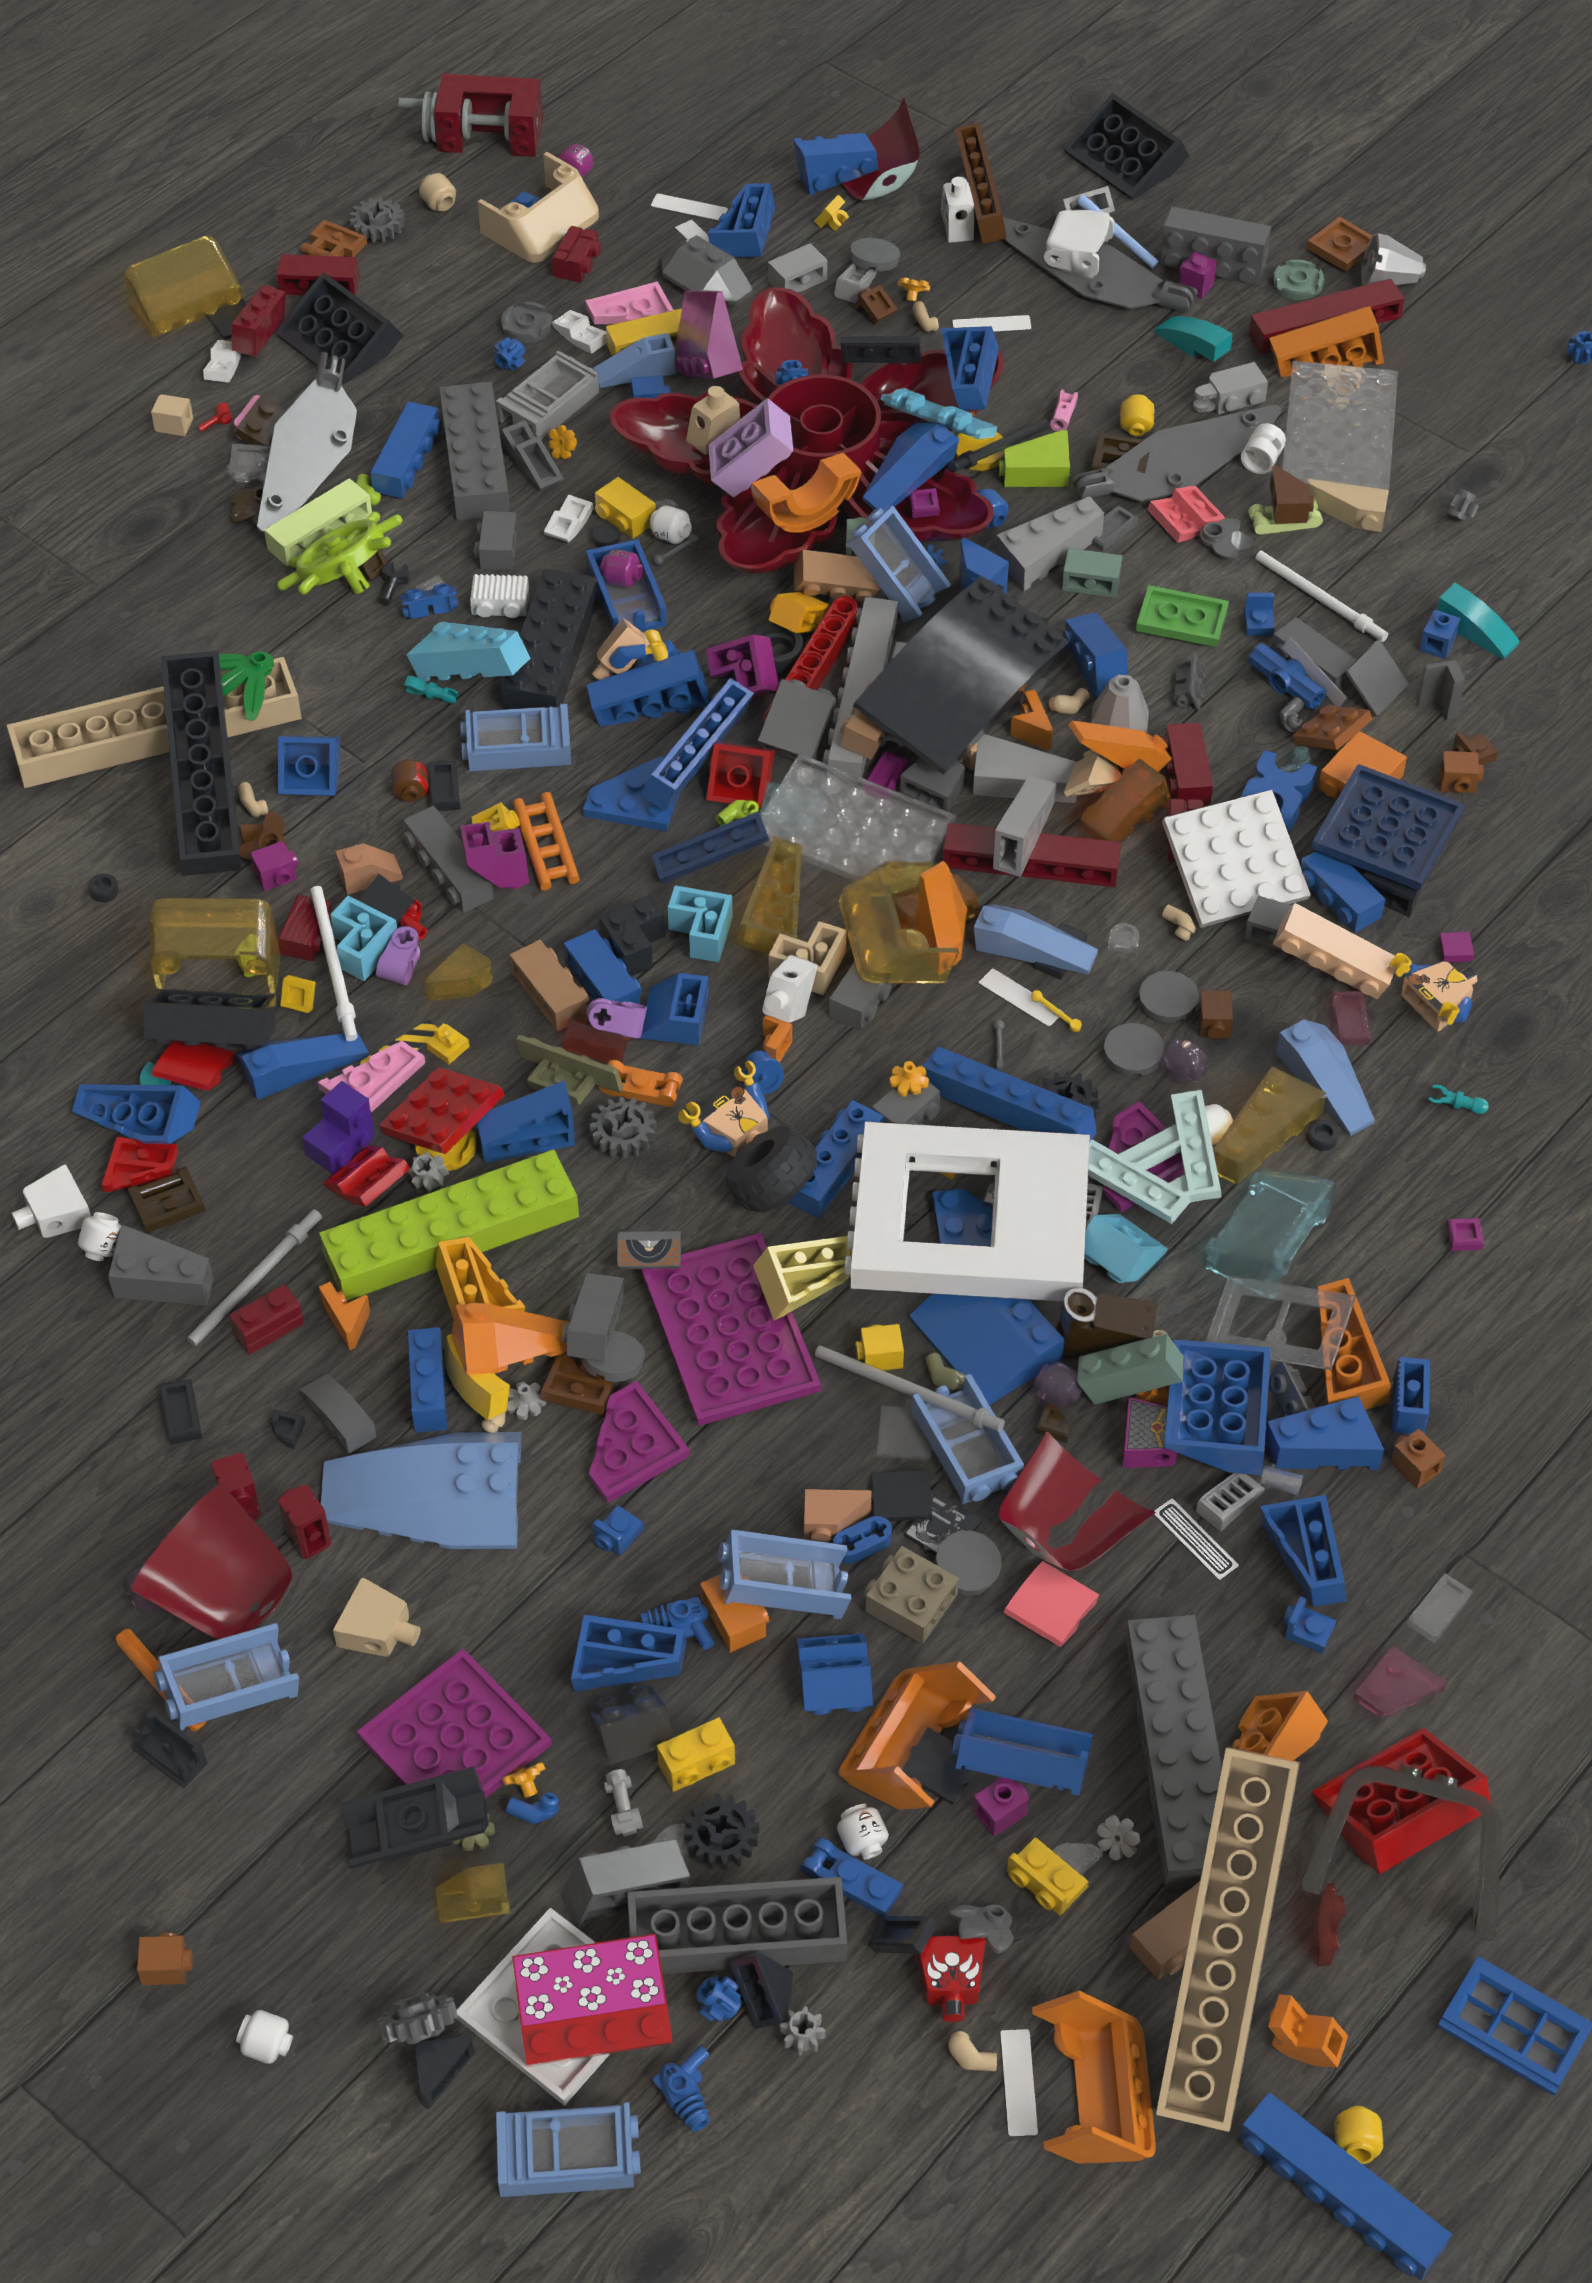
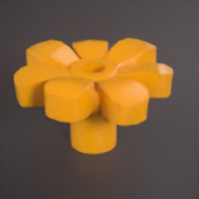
M900 278V281H898V286L904 287V290L908 291L906 299L908 302H916L919 292L930 291L929 282L924 280Z
M558 425L557 429H551L549 432V437L553 439L548 442L549 448L554 449L552 456L555 459L560 457L569 459L571 457L570 451H574L577 445V439L574 437L573 430H566L565 425Z
M907 1061L904 1063L903 1068L896 1066L892 1069V1076L889 1082L891 1087H898V1095L905 1097L909 1090L912 1095L920 1094L921 1088L925 1089L928 1087L929 1078L924 1077L926 1075L924 1067L919 1066L916 1068L913 1062Z
M537 1763L527 1769L524 1767L515 1774L504 1776L502 1781L504 1785H520L524 1798L538 1793L533 1780L540 1774L539 1772L545 1770L544 1763Z

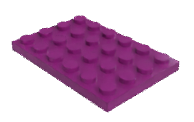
M761 1233L682 1254L681 1267L679 1269H641L643 1280L698 1426L821 1391L820 1380L792 1311L775 1321L770 1312L753 1267L766 1250Z

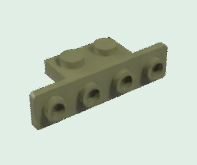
M518 1035L515 1039L520 1056L525 1060L539 1064L527 1079L529 1088L539 1091L565 1080L570 1103L579 1106L595 1085L620 1093L623 1089L619 1072L612 1065L601 1064L590 1060L584 1055L579 1056L565 1051L558 1046L553 1047L540 1042L536 1038Z

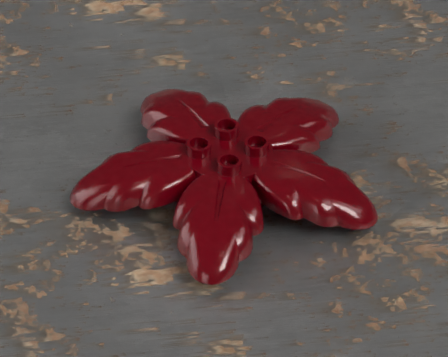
M783 287L766 289L759 293L752 301L749 310L750 324L743 330L741 335V346L745 361L741 363L743 370L739 371V377L749 401L734 396L731 397L739 403L740 419L767 398L790 416L793 452L786 460L779 462L771 468L768 474L761 476L756 481L775 475L789 490H795L806 484L813 477L818 469L820 460L844 453L861 470V476L849 501L844 499L841 506L850 519L859 517L868 519V515L874 510L862 500L863 495L897 437L915 423H933L884 405L885 401H882L881 397L884 394H891L897 389L905 388L924 395L925 400L938 405L959 408L952 389L945 350L936 349L922 353L921 363H907L905 365L902 363L886 364L859 384L852 381V363H843L841 346L836 345L835 333L830 322L823 316L815 314L808 301L798 292ZM999 350L990 390L998 381L1004 367V358ZM797 360L801 362L802 369H808V376L793 379L783 385H776L775 373L777 372V367H782L784 361ZM671 392L660 394L655 398H631L621 401L612 408L610 421L614 429L632 447L652 458L667 472L680 475H694L697 479L708 485L718 486L711 480L709 453L703 454L686 441L692 407L707 397L708 393H703L699 398ZM979 410L964 411L972 413V417H975ZM948 464L916 489L936 488L940 508L939 516L912 518L909 495L894 507L920 543L928 541H958L963 538L972 537L987 527L994 515L992 504L983 495L977 493L975 482L967 476L950 472ZM750 486L735 497L726 492L721 499L725 512L716 522L720 538L719 551L723 560L733 569L749 574H763L786 565H794L802 550L811 551L814 543L820 544L829 540L834 535L836 529L837 514L826 523L812 530L796 533L787 532L776 525L757 506ZM880 526L874 533H883L884 530Z

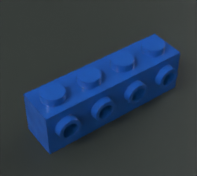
M407 402L371 471L374 491L403 499L407 490L413 487L417 471L422 469L426 453L431 452L433 440L436 435L440 434L442 429V420L439 419L438 408Z
M853 1100L845 1110L841 1109L829 1131L825 1130L820 1136L818 1146L815 1148L817 1152V1167L813 1176L801 1191L796 1193L787 1203L819 1219L855 1172L856 1158H862V1153H857L858 1134H864L865 1122L884 1123V1116Z

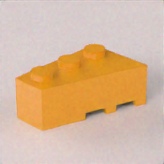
M470 1237L438 1242L435 1265L453 1320L455 1305L469 1303H489L525 1312L524 1304L520 1300L517 1301L509 1292L507 1283L497 1277L491 1269V1263Z

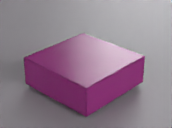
M936 488L915 490L909 495L912 518L939 516L940 508Z
M1470 932L1440 933L1439 943L1444 962L1473 961L1474 951Z
M1479 1218L1448 1219L1447 1230L1451 1251L1483 1250L1484 1241Z

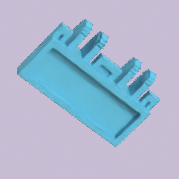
M905 388L897 389L893 393L884 394L881 397V400L885 401L884 405L933 423H941L946 428L976 439L995 437L998 426L972 417L970 412L954 406L944 407L925 400L924 395Z

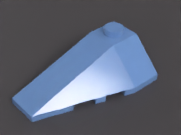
M996 904L983 906L974 925L976 951L1032 963L1036 961L1088 975L1098 954V949L1020 909Z
M1304 1019L1280 1032L1276 1055L1349 1137L1374 1124V1117L1344 1046L1325 1025Z

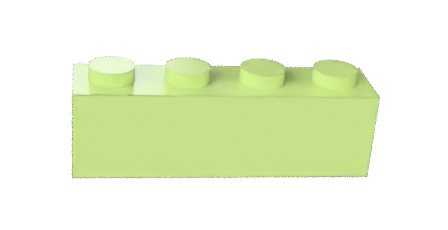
M349 478L266 528L264 532L267 550L286 566H289L291 558L300 556L311 544L327 534L329 530L336 529L353 521L366 519L372 513L370 495Z

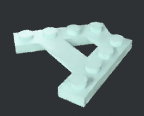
M1202 1090L1172 1094L1171 1099L1176 1124L1120 1154L1091 1140L1089 1142L1088 1176L1171 1224L1190 1202L1220 1198L1221 1189ZM1181 1152L1185 1175L1167 1183L1146 1171Z

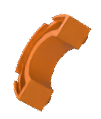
M840 453L820 460L818 469L813 477L806 484L795 490H789L773 475L752 482V496L757 506L784 531L793 533L805 532L829 521L839 512L836 508L844 499L849 501L859 483L861 470L844 453Z

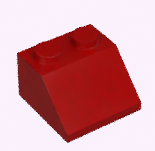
M723 742L714 743L706 800L728 804L735 800H752L758 804L760 809H763L772 777L775 750Z

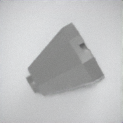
M1378 233L1372 235L1365 250L1364 259H1367L1366 266L1362 265L1361 283L1364 286L1387 279H1392L1395 285L1417 283L1419 278L1422 279L1425 274L1426 264L1423 263V257L1390 236Z
M1117 675L1110 679L1093 705L1091 723L1142 730L1147 733L1149 709L1138 682L1128 675Z

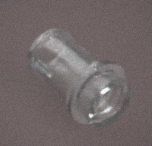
M1275 1464L1271 1466L1264 1465L1259 1484L1265 1485V1489L1272 1487L1298 1496L1303 1475L1275 1468Z

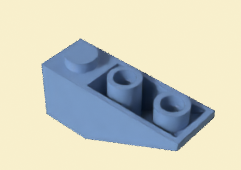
M669 334L644 337L594 367L593 370L598 373L599 388L630 383L632 377L675 374V350Z

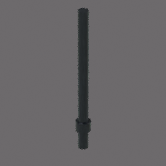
M1047 419L1040 420L978 450H969L962 453L958 459L948 464V469L950 472H956L962 468L969 469L975 466L978 461L1048 429L1050 422Z

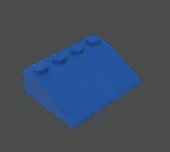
M933 1293L909 1315L910 1321L952 1369L962 1372L964 1375H972L989 1405L1062 1361L1063 1337L1029 1299Z
M1174 1339L1173 1343L1184 1356L1183 1382L1172 1384L1169 1387L1164 1448L1226 1472L1262 1475L1271 1347Z

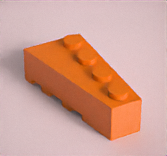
M1370 306L1269 338L1272 355L1281 377L1310 374L1320 368L1327 369L1328 371L1337 364L1339 366L1351 365L1352 368L1363 367V363L1374 362L1375 365L1384 364L1379 327Z
M1349 1278L1318 1286V1310L1327 1405L1359 1396L1365 1410L1390 1403L1391 1383Z

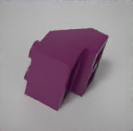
M489 822L460 826L466 862L469 868L499 888L516 889L522 885L529 884L526 855L520 828L491 832Z

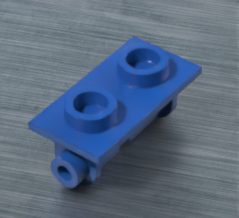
M446 583L434 585L431 590L411 589L406 591L405 595L399 596L402 604L407 605L402 607L404 618L410 617V619L429 616L428 605L433 606L434 614L454 611L453 608L458 607L457 597H451L457 595L453 585L449 586Z

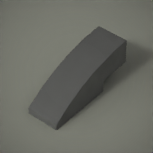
M526 420L502 429L501 443L516 466L539 491L564 481L539 436H534Z
M328 1374L299 1389L302 1397L331 1436H336L348 1453L377 1438L373 1421L355 1399Z

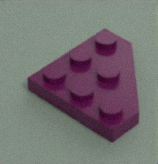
M1138 1101L1115 1116L1109 1149L1120 1154L1167 1128ZM1181 1152L1146 1171L1169 1183L1185 1172ZM1102 1184L1103 1194L1121 1213L1136 1204Z
M637 1381L609 1396L604 1423L601 1426L594 1461L589 1472V1479L608 1504L690 1457V1449Z

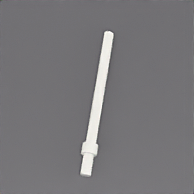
M1259 551L1255 559L1352 622L1354 628L1360 632H1367L1376 639H1380L1381 642L1387 639L1388 632L1374 624L1373 619L1364 613L1360 615L1265 552Z
M315 886L310 891L338 1005L336 1007L337 1018L342 1023L346 1041H354L357 1039L354 1024L356 1017L353 1004L349 1003L322 887Z

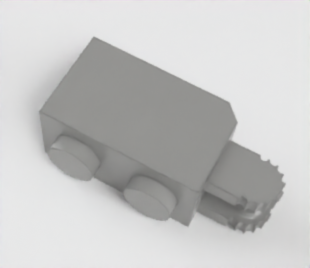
M1255 362L1212 373L1208 384L1195 389L1194 396L1197 400L1195 399L1193 408L1195 412L1204 413L1215 410L1217 414H1222L1265 402L1268 381Z

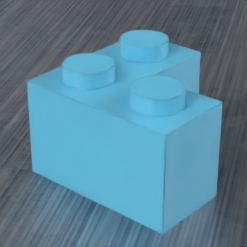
M675 885L668 905L669 930L689 934L690 958L719 963L733 919L732 895Z
M347 896L330 915L334 938L341 941L337 946L341 970L365 981L377 968L380 956L385 951L393 932L397 929L395 919Z

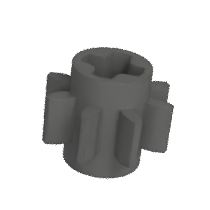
M1458 488L1455 494L1449 492L1443 503L1449 507L1446 513L1461 521H1465L1467 516L1474 518L1479 508L1477 503L1474 502L1477 496L1461 488Z

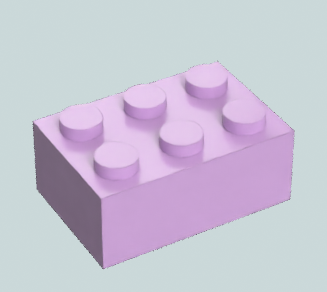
M767 398L708 445L711 480L732 497H735L742 491L747 490L752 482L768 474L771 468L779 462L786 460L793 452L790 416Z

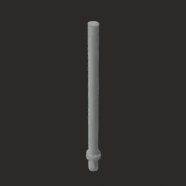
M820 1345L816 1349L815 1357L909 1396L919 1393L924 1402L974 1422V1426L979 1428L985 1426L997 1432H1000L1004 1427L1005 1421L989 1414V1410L981 1407L978 1410Z

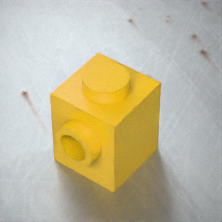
M877 1324L861 1328V1341L855 1342L857 1360H863V1363L880 1370L903 1368L904 1349L899 1324L885 1326Z

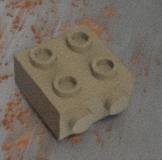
M901 1546L895 1556L892 1554L888 1556L881 1570L883 1573L878 1580H871L864 1592V1597L866 1598L865 1612L923 1644L958 1595L959 1577Z

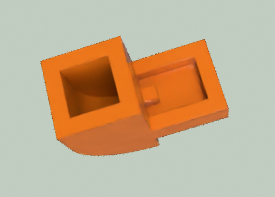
M1279 1994L1275 2008L1270 2014L1268 2025L1275 2034L1272 2045L1284 2055L1306 2064L1338 2068L1348 2038L1346 2032L1333 2017L1307 2015L1292 1995Z

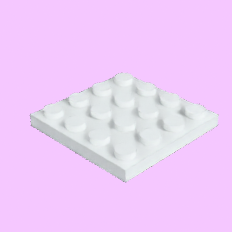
M1272 790L1163 819V827L1200 928L1250 915L1258 895L1285 904L1307 900L1311 896Z
M550 1908L456 2010L458 2015L456 2019L565 2106L610 2054L532 2067L526 2066L512 1956L595 1943Z

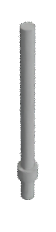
M313 1209L299 1224H294L285 1233L286 1237L187 1337L188 1342L196 1347L295 1245L299 1246L308 1237L307 1233L322 1219V1215Z

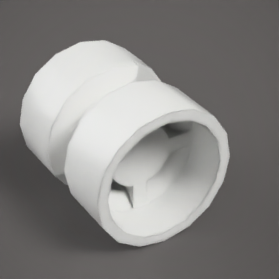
M1269 423L1260 424L1254 429L1249 441L1241 452V461L1246 469L1256 474L1270 472L1286 444V438L1281 429Z

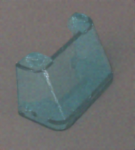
M1264 1169L1261 1173L1257 1171L1250 1181L1249 1191L1217 1238L1212 1236L1207 1243L1204 1252L1208 1255L1206 1268L1273 1301L1281 1287L1278 1285L1279 1277L1281 1278L1283 1274H1287L1292 1258L1314 1225L1318 1226L1320 1222L1324 1224L1331 1213L1336 1183L1329 1179L1272 1169Z

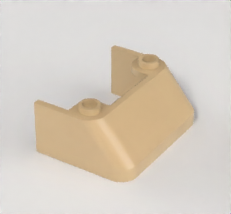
M548 152L543 154L546 187L553 191L534 205L527 208L522 204L512 202L499 210L482 199L478 201L480 233L532 263L541 262L558 249L571 225L585 230L599 218L598 205L578 170Z

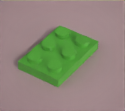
M1148 585L1137 621L1136 631L1217 647L1227 615L1229 601Z

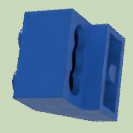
M864 1633L797 1639L798 1665L804 1711H811L812 1714L822 1715L830 1713L831 1709L845 1708L849 1712H858L864 1710L865 1706H873L871 1667Z

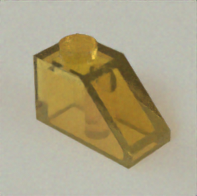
M463 943L425 979L427 999L430 1001L474 997L481 989L488 987L493 979L491 959Z
M504 1863L467 1868L436 1887L440 1923L510 1913Z

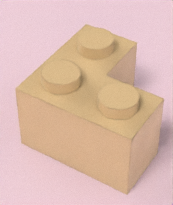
M819 921L808 942L780 934L769 953V978L790 955L818 965L811 991L824 995L846 954V930Z

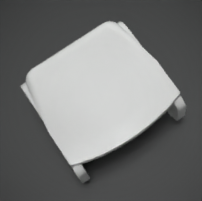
M1092 210L1060 211L1046 241V251L1044 254L1046 263L1072 275L1093 278L1099 271V256L1096 252L1104 241L1108 242L1113 237L1114 219L1109 216V213ZM1083 261H1089L1091 265H1085Z

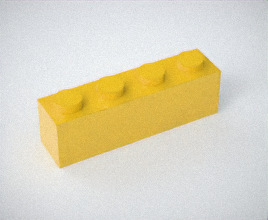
M682 309L606 326L607 347L611 355L614 356L644 337L666 333L669 334L675 350Z

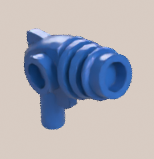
M698 1597L687 1601L678 1600L668 1603L666 1612L663 1605H660L659 1614L657 1608L653 1609V1615H651L650 1610L640 1613L641 1623L684 1629L686 1638L695 1635L703 1650L711 1648L715 1643L703 1625V1622L708 1617L709 1610L701 1604Z
M698 2046L680 2066L674 2063H665L661 2067L660 2073L653 2078V2083L663 2092L671 2109L675 2110V2114L682 2121H685V2126L689 2127L692 2132L703 2129L710 2122L708 2110L705 2109L703 2097L697 2086L702 2081V2074L697 2068L709 2057V2053L702 2046Z

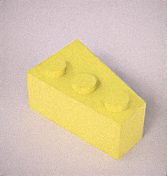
M848 1236L766 1248L753 1267L774 1321L840 1285L849 1278L850 1275H845L846 1256H852V1250H847Z

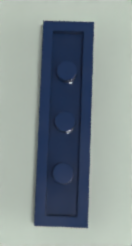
M758 811L652 854L658 876L664 884L770 841L762 816Z

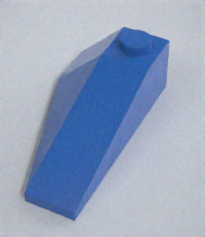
M938 422L913 424L897 437L863 495L862 500L873 510L879 507L882 510L891 506L895 507L954 459L959 438Z
M80 1084L72 1112L75 1115L142 1143L171 1144L193 1130L201 1101L184 1086Z

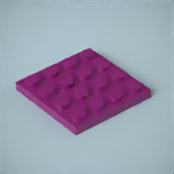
M461 1649L357 1731L358 1738L403 1786L474 1766L482 1784L485 1799L504 1784L502 1781L504 1776L515 1774L552 1745L551 1738L464 1649Z

